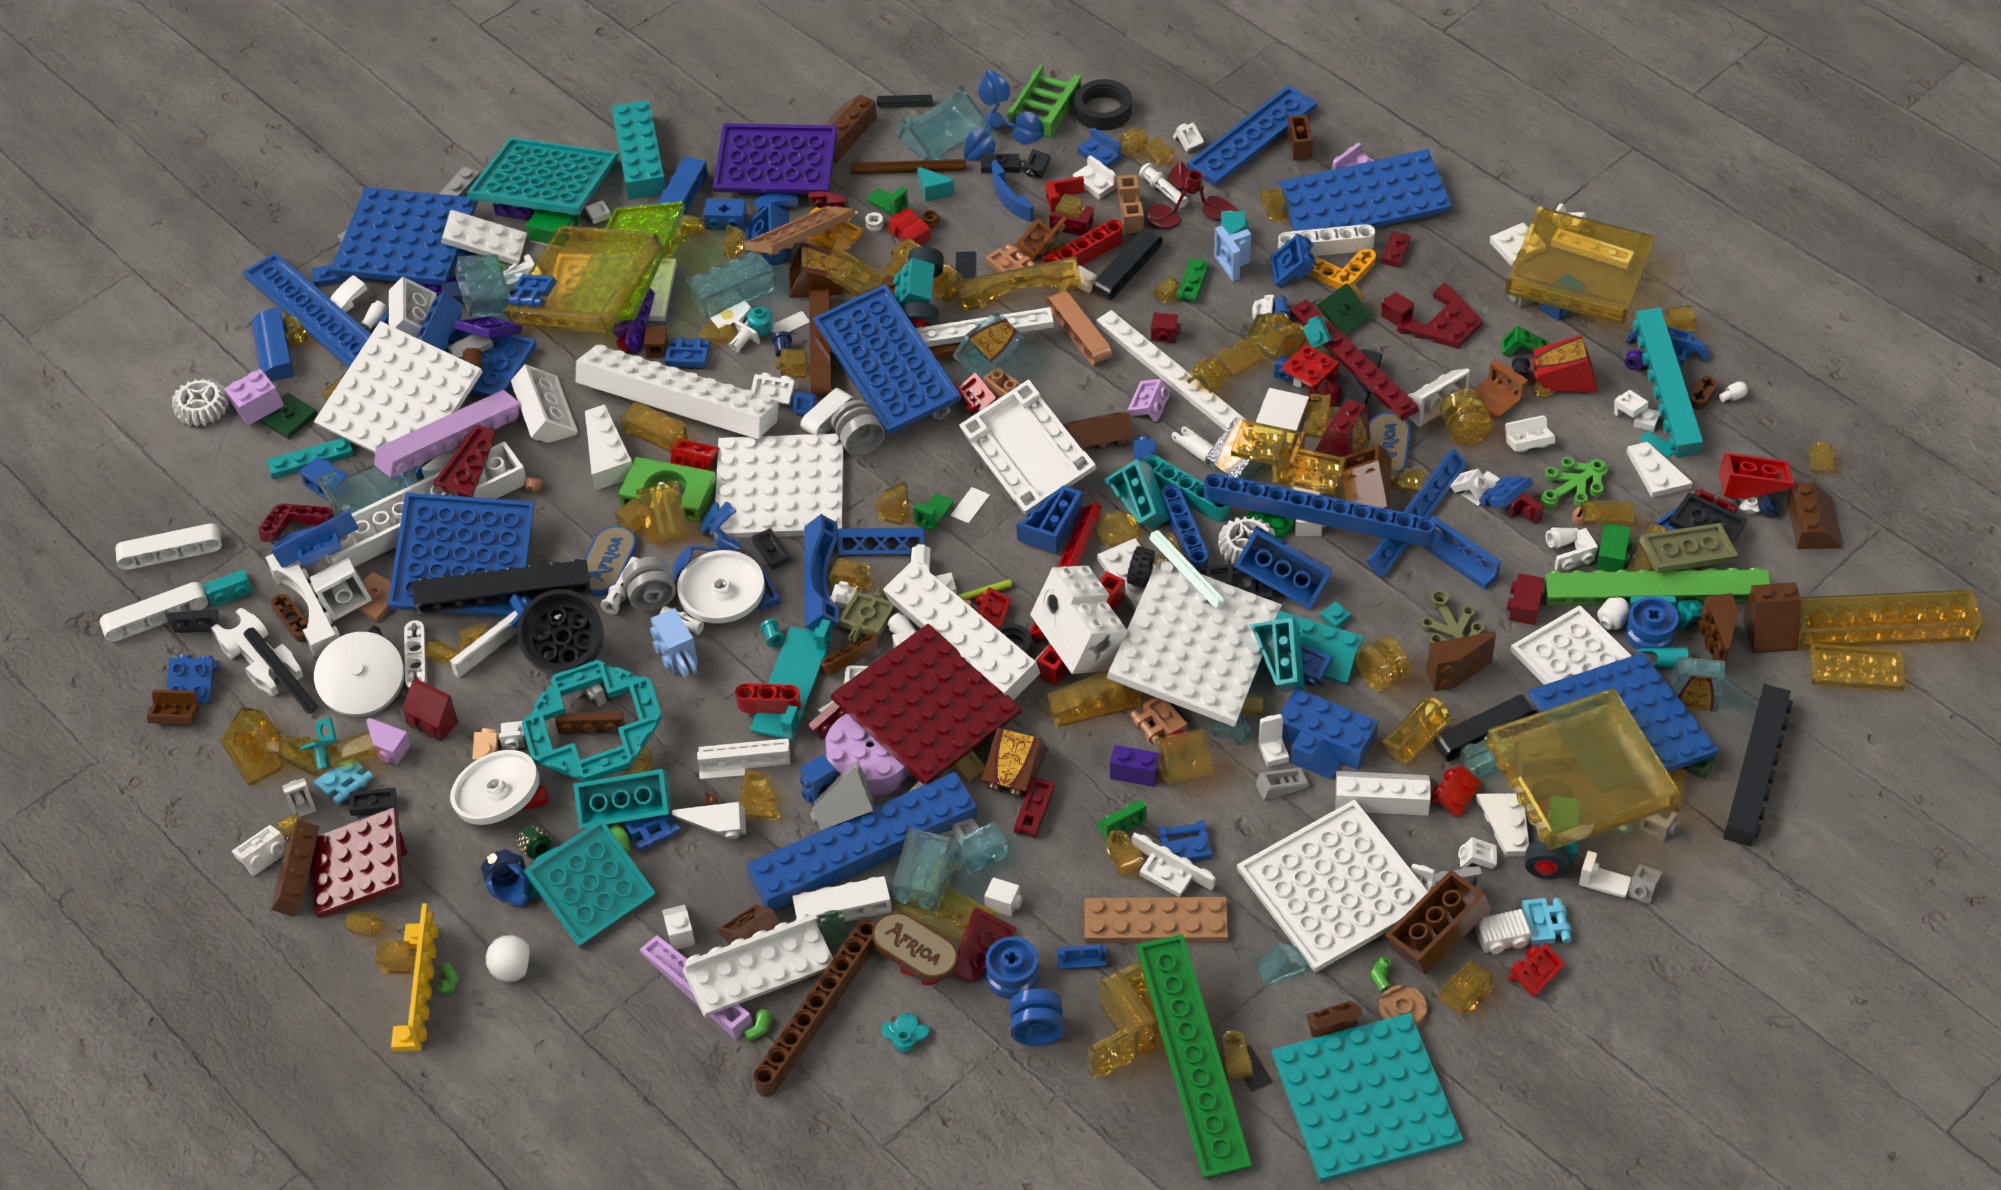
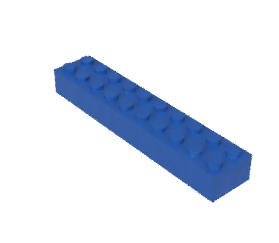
M953 772L874 807L871 812L828 827L747 863L748 878L763 905L776 911L792 904V896L832 886L930 842L931 836L950 831L955 823L971 818L976 821L977 806L956 772Z

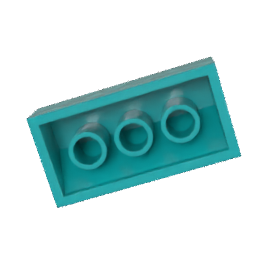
M1278 611L1275 620L1293 617L1300 625L1302 644L1332 656V661L1323 678L1347 685L1362 653L1363 636Z
M664 769L573 784L579 829L588 828L601 818L606 825L670 815L672 797L669 772Z

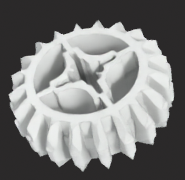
M203 377L200 381L195 379L191 383L187 381L185 386L180 385V390H176L175 395L172 397V409L182 424L186 423L189 427L193 424L196 427L200 424L206 426V423H213L215 419L220 420V416L225 414L229 402L228 395L223 385L219 384L218 381L214 382L212 379L206 381Z
M1244 516L1242 520L1236 517L1235 522L1229 520L1227 525H1223L1222 531L1219 534L1218 547L1221 556H1225L1226 562L1236 563L1256 525L1275 535L1274 529L1270 528L1269 523L1263 524L1262 519L1255 520L1254 516L1252 519H1247Z

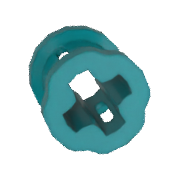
M767 619L761 623L760 630L766 636L768 647L776 648L784 643L785 636L780 632L779 623L776 619Z

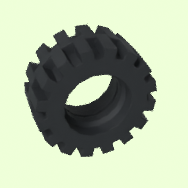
M1140 546L1136 547L1128 568V584L1142 588L1147 586L1155 561L1154 550Z

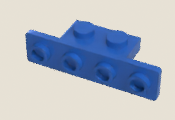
M346 511L273 548L272 553L282 568L297 560L300 561L303 567L313 565L327 554H335L342 547L340 538L358 530L359 527L350 511Z

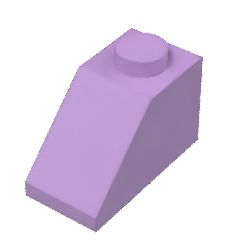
M368 718L366 722L377 757L382 762L398 765L411 746L408 733Z

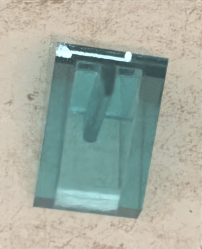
M1277 943L1256 963V968L1266 985L1310 967L1296 946Z

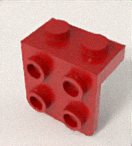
M1305 344L1283 364L1282 370L1304 384L1315 388L1325 378L1333 383L1338 380L1339 362Z

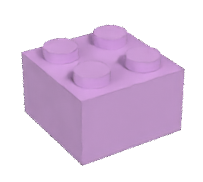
M261 369L251 372L248 376L224 388L233 407L248 426L284 406L275 386Z

